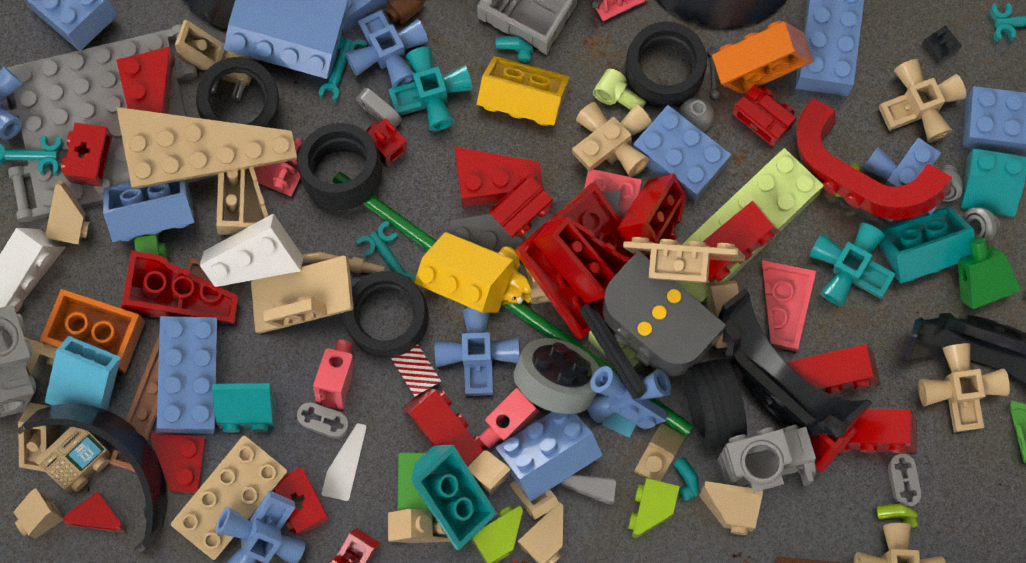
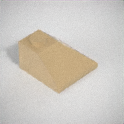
M705 481L700 489L699 496L724 528L731 529L730 533L747 535L748 531L752 532L756 528L763 490L753 493L752 488Z

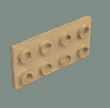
M632 237V242L624 241L623 248L633 254L639 250L643 255H650L648 277L650 279L708 283L710 259L745 262V255L734 244L717 243V248L707 246L705 242L689 241L688 246L678 244L676 240L660 239V244H655L654 242H649L648 238Z
M346 256L303 266L299 272L251 281L255 332L259 334L353 310L349 258Z
M242 436L171 522V526L208 557L215 560L234 538L217 534L215 531L222 511L229 506L249 520L269 490L272 491L286 475L287 469L248 437Z

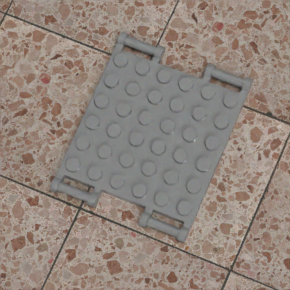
M182 24L168 30L7 67L24 84L14 92L17 109H8L6 111L21 119V130L26 150H44L40 143L42 136L48 138V146H53L56 143V136H60L63 140V148L59 152L57 162L61 167L63 157H67L68 154L67 137L69 131H73L74 122L104 126L112 134L102 187L70 183L62 171L59 176L53 173V165L47 166L45 175H41L38 170L40 161L28 160L27 166L9 168L8 175L9 179L13 181L18 211L16 212L18 222H29L49 217L55 184L58 180L64 181L82 208L103 204V188L130 182L116 107L127 108L116 59L169 47V41L177 40ZM181 60L183 66L181 70H176L175 64L173 66L169 114L186 116L179 82L197 77L198 72L196 66ZM6 97L2 101L9 107ZM218 174L188 179V183L215 177ZM31 177L37 208L29 209L23 178Z

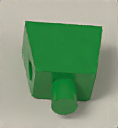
M976 238L969 242L972 254L960 258L958 261L961 302L975 309L1021 291L1004 252L995 247L988 248L985 238Z

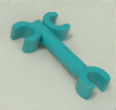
M1006 3L1004 7L1005 13H1000L997 10L996 4H993L990 8V16L995 20V27L997 28L993 35L995 42L1001 40V32L1007 33L1009 41H1013L1016 36L1014 27L1026 26V16L1009 17L1012 12L1010 3Z
M341 35L337 53L339 55L329 82L322 85L319 89L320 99H324L326 92L332 91L334 92L332 97L333 103L339 101L338 85L347 63L345 52L368 47L366 41L361 39L352 41L347 38L344 39Z
M42 136L40 143L44 150L5 149L0 144V165L5 163L6 160L40 161L38 170L41 175H45L47 166L53 165V173L59 176L61 167L57 161L59 159V152L63 148V140L60 136H56V143L53 146H48V138Z
M388 221L381 223L378 231L373 232L370 236H361L357 239L356 244L358 247L364 243L370 244V249L364 252L366 258L373 256L377 249L392 272H397L408 277L413 282L415 281L416 277L412 273L405 272L386 244L393 243L398 238L396 232L390 236L383 234L390 227Z

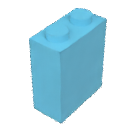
M68 336L56 350L44 403L52 406L83 404L107 410L121 357Z

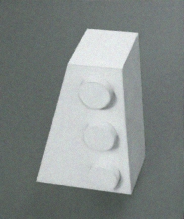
M273 213L205 250L200 267L213 285L218 287L299 272L302 267L303 255Z
M16 228L0 254V308L14 305L17 312L25 298L66 247L57 240L45 238L46 233L41 229Z

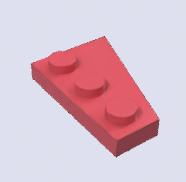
M762 260L771 345L798 352L816 271Z

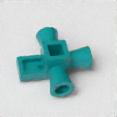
M430 47L416 48L406 55L415 72L413 74L414 82L388 89L393 108L400 116L427 108L429 130H444L455 123L454 118L445 105L448 102L447 93L473 91L468 69L464 65L442 77L439 66L433 67L432 49Z
M862 222L854 245L848 242L845 248L842 249L822 233L812 248L809 257L834 264L833 273L836 275L823 288L820 295L829 302L844 307L851 285L854 284L882 300L896 274L873 262V255L870 253L884 239L885 234L876 227Z

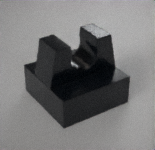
M946 25L923 41L924 46L938 63L962 47Z

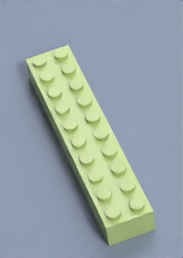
M783 148L682 245L688 246L689 241L703 242L752 200L761 207L781 232L820 194L824 185ZM766 245L760 246L752 252L753 255L740 265L738 263L729 269L731 273L720 282H726L733 278ZM675 281L702 305L707 302L708 287L711 282ZM590 331L588 340L607 358ZM620 346L636 370L641 365L634 356L636 353L628 346L626 348Z

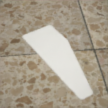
M357 423L327 471L322 496L344 501L349 500L366 425Z

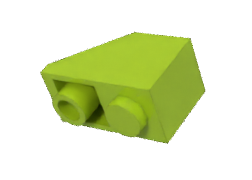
M646 478L644 485L638 484L635 501L640 503L637 513H631L628 529L633 530V538H639L672 517L680 486Z
M511 505L498 513L500 518L491 523L488 522L471 538L486 563H497L514 552L523 515L521 506L514 509Z

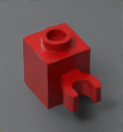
M387 118L383 119L380 123L378 121L374 122L366 130L376 144L380 159L386 167L407 151V140Z

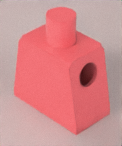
M337 340L335 349L327 348L325 350L313 385L316 404L338 411L344 410L355 368L354 357L351 354L353 347L351 342Z
M516 388L485 419L490 426L479 438L491 449L501 438L506 441L521 432L542 412ZM509 417L510 423L508 427L503 428L501 425L502 421Z

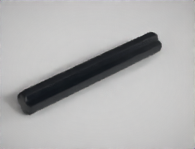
M593 303L583 305L579 310L581 316L633 399L641 398L647 392V389L617 340L613 337L604 319Z

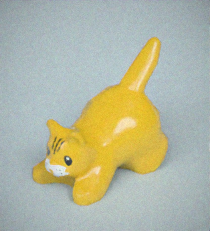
M504 246L497 252L515 260L502 305L507 303L521 304L523 300L531 303V288L527 278L520 274L519 257L514 252L515 249Z

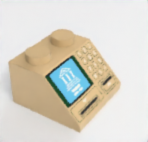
M70 427L35 462L57 484L71 494L73 491L78 492L88 483L87 478L94 471L99 472L106 467L110 461L108 458L112 453L93 433L80 428Z

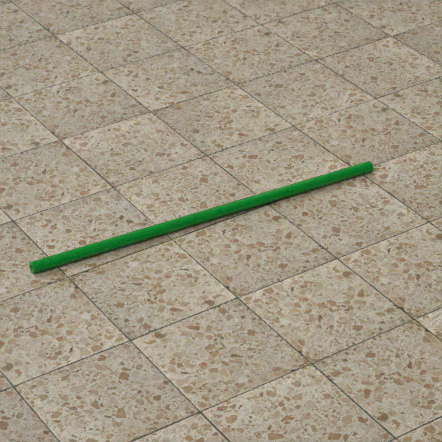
M339 171L332 182L340 184L352 179ZM373 195L366 203H363L427 251L436 243L437 240ZM523 302L521 304L507 303L503 305L546 337L562 340L581 348L596 361L600 368L608 366L618 375L612 366ZM656 398L649 399L666 411L665 423L683 436L687 437L694 425Z

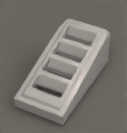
M572 475L559 483V485L603 503L614 504L615 479Z

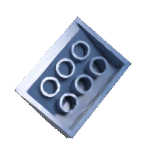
M235 0L227 28L224 50L327 79L333 71L349 0Z

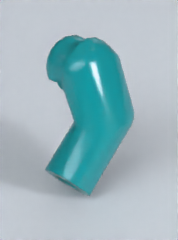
M497 36L496 48L498 50L514 49L518 52L517 58L521 62L531 61L532 54L534 53L533 48L519 36Z
M681 457L674 463V466L685 481V486L680 487L679 493L684 501H689L691 498H696L699 494L698 475L687 459Z

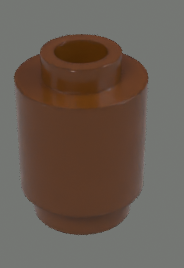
M389 0L386 3L387 10L385 12L392 22L396 23L398 21L400 24H403L422 9L425 0Z

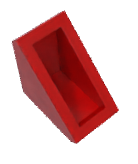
M98 491L66 514L63 522L69 526L126 532V525L106 498Z

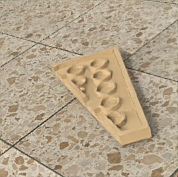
M116 107L132 190L297 160L293 135L290 130Z

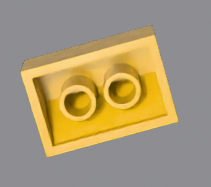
M493 56L482 76L476 105L483 106L488 111H501L509 113L514 118H527L534 120L540 125L554 126L562 107L570 76Z
M445 232L422 257L414 283L479 312L498 313L515 260Z

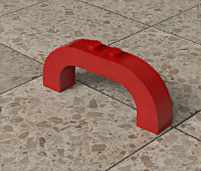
M812 98L803 109L798 120L796 132L800 161L824 185L823 188L828 193L840 195L852 207H860L875 216L885 219H910L923 215L935 208L951 190L952 176L929 163L915 180L906 185L892 187L877 182L834 157L824 148L823 140L836 124L834 109L815 98Z

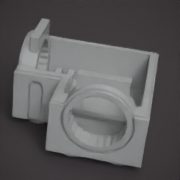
M481 0L477 6L478 19L484 22L487 21L493 27L508 35L519 36L531 46L547 55L553 41H556L562 31L564 23L570 18L576 8L578 0Z
M14 305L0 308V418L24 412L36 391L34 378L32 375L28 376L26 370L27 361L32 356L31 343L28 339L25 340L22 332L24 329L23 319L20 314H16Z
M797 425L788 426L774 431L773 427L757 431V435L746 438L745 434L732 437L717 458L725 484L741 487L751 484L753 493L784 485L782 478L784 475L799 472L804 486L810 485L816 475V457L807 428L798 429Z

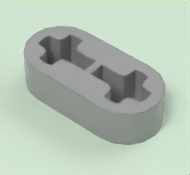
M364 88L356 96L358 104L378 122L387 118L395 128L402 122L400 115L370 89Z
M311 402L304 403L297 411L299 423L310 431L333 439L343 438L349 431L348 419L338 411ZM313 409L314 414L321 418V421L311 419L309 423H306V418L303 414L304 412L309 413ZM337 419H340V423L344 427L343 429H337L336 432H332V427L325 423L326 420L336 422Z
M900 453L894 456L888 464L892 494L896 504H903L911 508L920 501L921 488L914 459L910 455ZM899 460H902L904 465L908 464L909 467L904 471L905 479L902 477L901 470L895 469ZM904 483L907 485L908 492L914 493V496L910 498V502H907V499L904 497L901 498L900 493L905 491Z

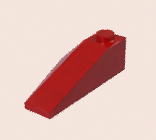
M131 250L121 300V309L151 317L217 318V323L234 324L238 302L237 295L220 286L215 287L212 282L205 281L191 274V271L168 262V259L160 255Z

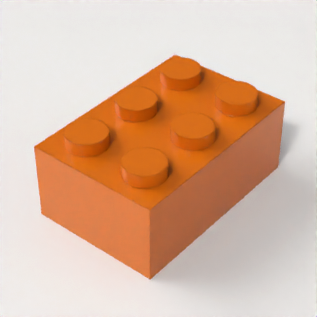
M785 21L774 22L768 26V29L760 33H750L743 38V41L736 44L724 45L720 48L719 52L712 55L721 84L741 94L746 93L754 84L762 86L814 62L804 32Z
M60 289L40 341L43 344L59 348L64 340L71 336L121 357L117 371L126 373L146 322L139 314Z

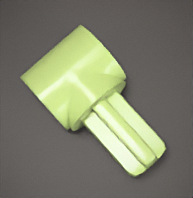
M607 69L593 90L595 98L607 105L615 104L618 101L631 110L636 104L642 108L646 104L645 100L625 88L627 86L626 78L622 73L614 69Z

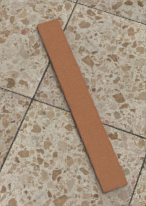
M189 257L185 269L205 281H210L200 267L201 260ZM159 335L125 419L148 442L157 422ZM114 449L108 463L135 472L133 467Z

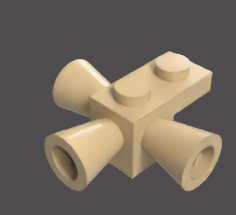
M919 59L909 60L896 67L894 72L908 90L905 95L883 102L878 107L889 131L922 119L928 143L938 141L951 134L953 130L939 113V110L945 102L966 99L965 85L960 76L955 74L937 85L934 78L924 81Z
M596 102L588 104L580 111L576 121L593 133L572 148V153L589 172L606 159L611 165L619 160L629 177L636 176L647 166L649 157L632 147L631 137L647 129L652 123L642 107L636 104L621 122L614 116L607 121Z
M970 343L950 345L942 348L952 372L944 377V380L920 379L918 383L919 397L924 407L948 399L954 433L983 429L984 423L979 400L984 398L985 395L1008 396L1010 392L1009 378L1004 368L985 375H981V369L970 370Z
M890 523L883 525L889 551L880 558L857 552L853 563L946 562L943 556L920 559L919 550H908L912 526L907 523Z

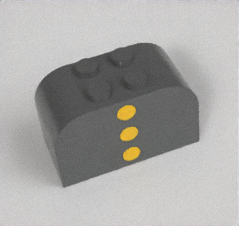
M638 250L609 282L605 291L602 317L610 331L614 334L613 337H615L618 344L623 348L628 346L636 353L634 355L635 358L646 367L650 365L655 370L661 369L667 376L686 374L687 370L697 364L720 339L726 325L675 281L648 278L650 260Z

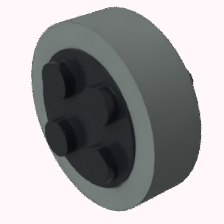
M543 338L533 340L523 348L514 370V381L520 392L531 402L538 405L541 412L548 413L552 411L561 414H576L585 411L591 406L596 396V392L591 389V379L600 367L581 348L562 340Z

